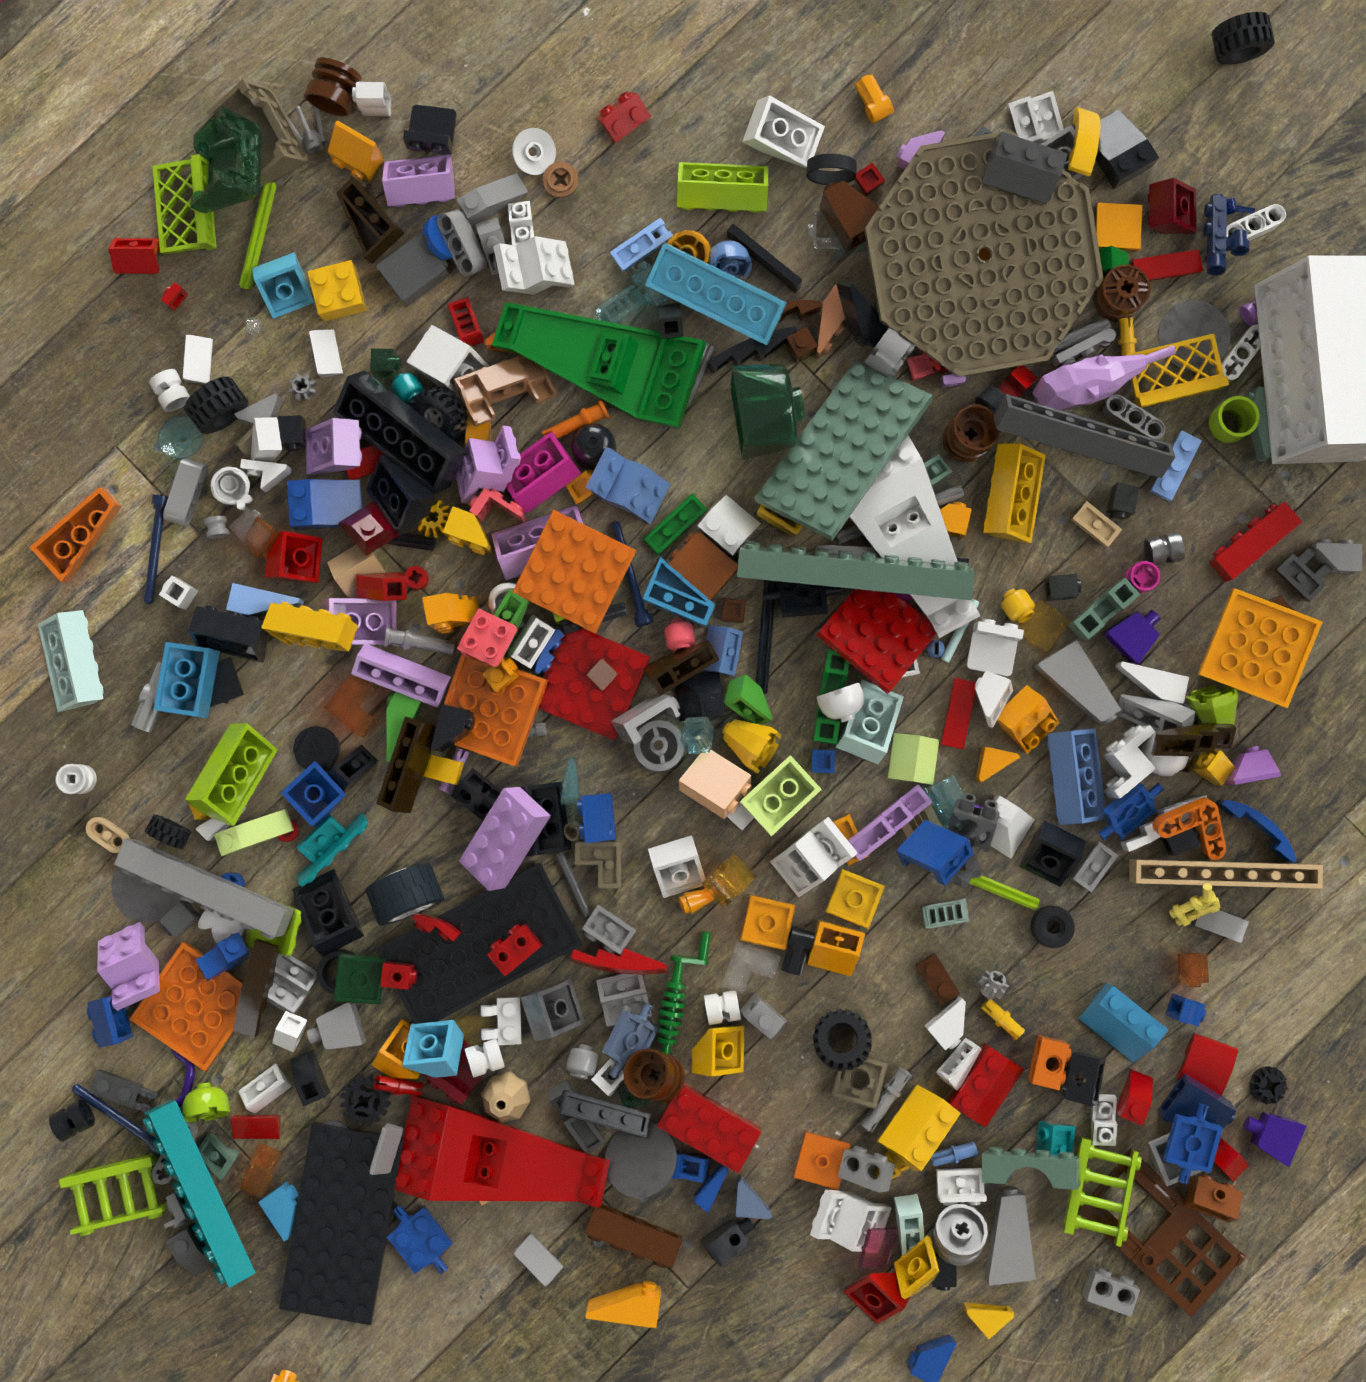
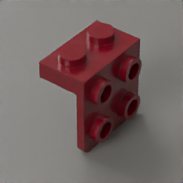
M465 1040L462 1043L457 1076L434 1078L425 1075L430 1086L437 1090L439 1088L447 1093L445 1095L447 1099L455 1104L458 1102L461 1105L484 1076L483 1074L473 1078L465 1048L471 1047V1045Z

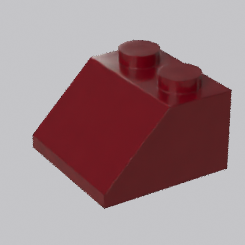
M1176 178L1149 184L1147 198L1149 203L1148 224L1150 229L1160 234L1197 233L1196 189Z

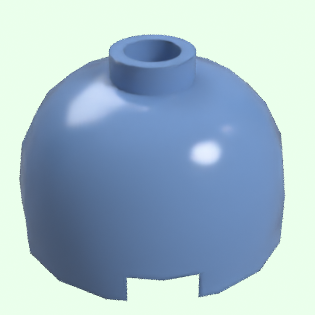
M722 241L711 248L708 264L736 278L742 275L746 278L751 272L752 263L747 249L739 242Z

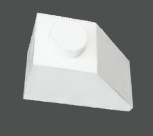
M985 671L982 678L979 677L976 681L975 690L987 724L993 728L1013 692V687L1010 679Z
M960 996L924 1025L944 1050L956 1047L961 1042L959 1038L963 1036L966 1002Z

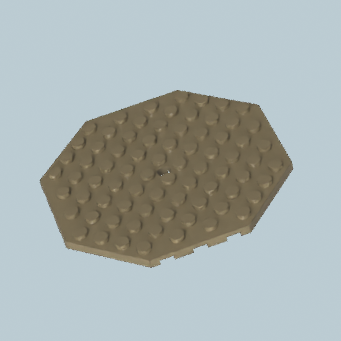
M1012 130L1002 131L1018 137ZM1001 132L920 146L864 228L880 322L902 335L914 345L916 344V348L957 377L1048 361L1060 341L1063 340L1072 327L1075 319L1089 302L1095 290L1104 280L1089 187L1082 182L1076 181L1070 176V173L1063 169L1048 203L1043 204L981 183L994 139ZM982 248L987 249L990 253L987 261L981 260L978 256L979 250Z

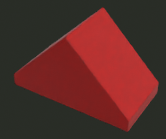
M1220 1137L1214 1164L1234 1182L1249 1164Z

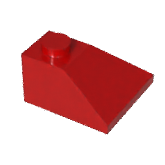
M281 531L266 555L264 578L319 583L323 538Z
M871 1273L843 1291L876 1324L903 1311L910 1297L907 1299L901 1297L896 1273Z

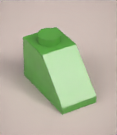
M746 674L729 681L724 704L750 723L762 725L772 721V715L760 685Z

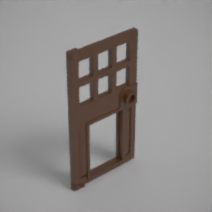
M1130 1148L1124 1155L1130 1157L1132 1148ZM1141 1160L1140 1170H1135L1134 1182L1168 1214L1143 1243L1128 1230L1126 1242L1122 1241L1121 1247H1116L1192 1318L1233 1269L1245 1260L1246 1256L1232 1245L1199 1212L1185 1207V1199L1170 1185L1166 1186L1162 1178L1146 1162ZM1118 1164L1108 1176L1119 1178L1123 1172L1127 1174L1128 1166ZM1100 1184L1090 1196L1101 1198L1111 1186ZM1085 1204L1078 1209L1090 1221L1117 1227L1118 1220L1108 1210ZM1195 1224L1210 1236L1200 1249L1186 1237V1234ZM1104 1234L1115 1245V1237ZM1180 1241L1195 1253L1185 1266L1171 1254ZM1215 1243L1229 1254V1257L1220 1267L1206 1256V1253ZM1165 1258L1180 1270L1170 1283L1156 1271ZM1200 1260L1215 1272L1205 1285L1191 1273V1270ZM1185 1277L1200 1289L1190 1302L1176 1290Z

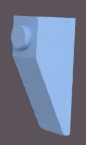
M232 583L226 610L237 612L243 617H257L267 614L270 603L281 604V602H287L294 607L304 605V601L300 598Z

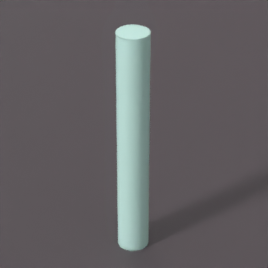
M972 599L975 607L977 608L979 602L975 599ZM969 623L955 630L941 657L942 661L950 662Z

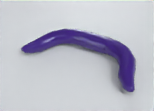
M171 1049L173 1055L183 1062L186 1068L182 1093L176 1099L178 1106L181 1107L185 1096L192 1091L195 1067L192 1062Z

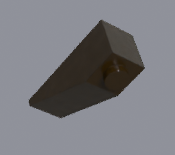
M707 640L664 656L643 670L655 690L660 695H663L714 664L719 658L710 641Z

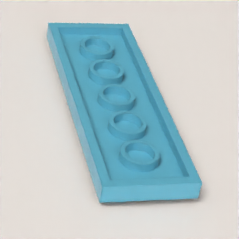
M663 243L645 286L765 345H768L787 305V302L667 243Z

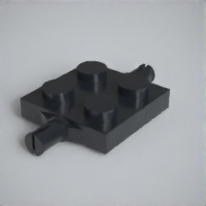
M777 581V590L763 591V600H777L781 608L782 618L822 615L828 613V596L841 595V587Z

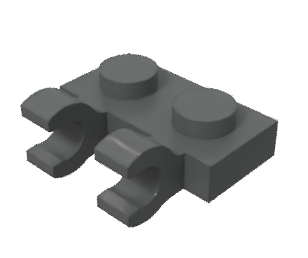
M1310 547L1303 549L1298 556H1295L1293 553L1290 554L1274 570L1306 602H1310L1326 586L1321 580L1332 571V568L1327 563L1318 566L1314 573L1305 565L1316 554Z

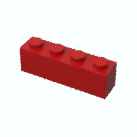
M1285 501L1278 505L1275 502L1264 510L1266 514L1261 519L1258 516L1247 524L1248 529L1244 533L1241 531L1237 532L1229 539L1231 543L1227 547L1222 545L1212 553L1214 557L1208 562L1225 582L1236 578L1302 523L1301 519Z

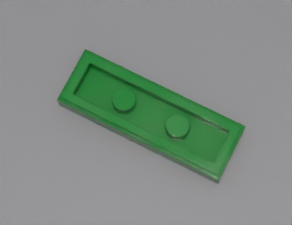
M692 493L645 536L643 541L657 556H660L701 518L708 509Z

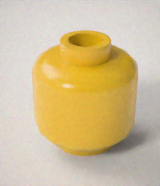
M1013 588L1003 595L1004 600L1001 603V608L1012 622L1023 623L1034 615L1035 603L1026 590H1015Z

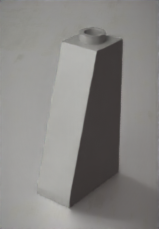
M1077 640L1067 644L1034 665V668L1096 723L1104 721L1107 724L1117 718L1116 713L1121 711L1119 705Z
M1007 1187L1003 1189L1004 1191L997 1192L985 1269V1280L989 1286L1036 1280L1025 1194L1017 1187Z

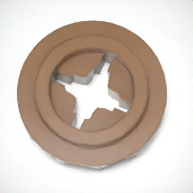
M555 162L548 166L544 172V187L555 198H566V196L573 194L578 187V173L569 163ZM556 175L560 178H563L564 176L566 177V186L561 183L558 185L556 184Z

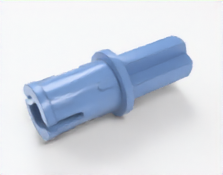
M974 1141L958 1146L952 1144L950 1148L936 1151L930 1159L933 1166H939L950 1162L958 1163V1160L976 1157L978 1152Z

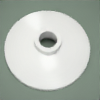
M528 128L520 132L515 138L512 154L516 165L523 172L530 175L543 174L547 167L554 163L556 148L554 141L547 132L539 128ZM530 148H533L535 151L533 156L529 155L528 151Z

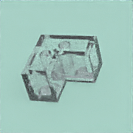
M736 940L721 986L744 994L751 972L774 979L781 958L780 955Z

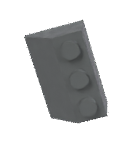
M1001 132L994 139L981 183L1047 204L1061 177L1068 153Z

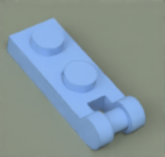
M661 218L610 252L611 257L623 273L662 247L663 243H667L673 236L671 231L666 230L664 227L665 223ZM655 232H658L660 235L657 239L652 235Z

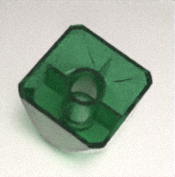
M781 364L732 366L730 388L742 460L794 447L797 444L798 438L797 422L805 421V411L801 388H792L787 368Z

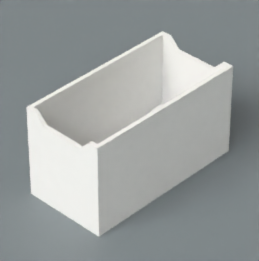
M1307 256L1254 285L1272 464L1360 462L1366 460V256Z

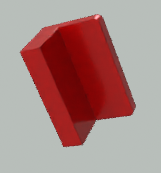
M159 238L113 239L108 250L114 273L157 274L159 272L156 256L160 249Z

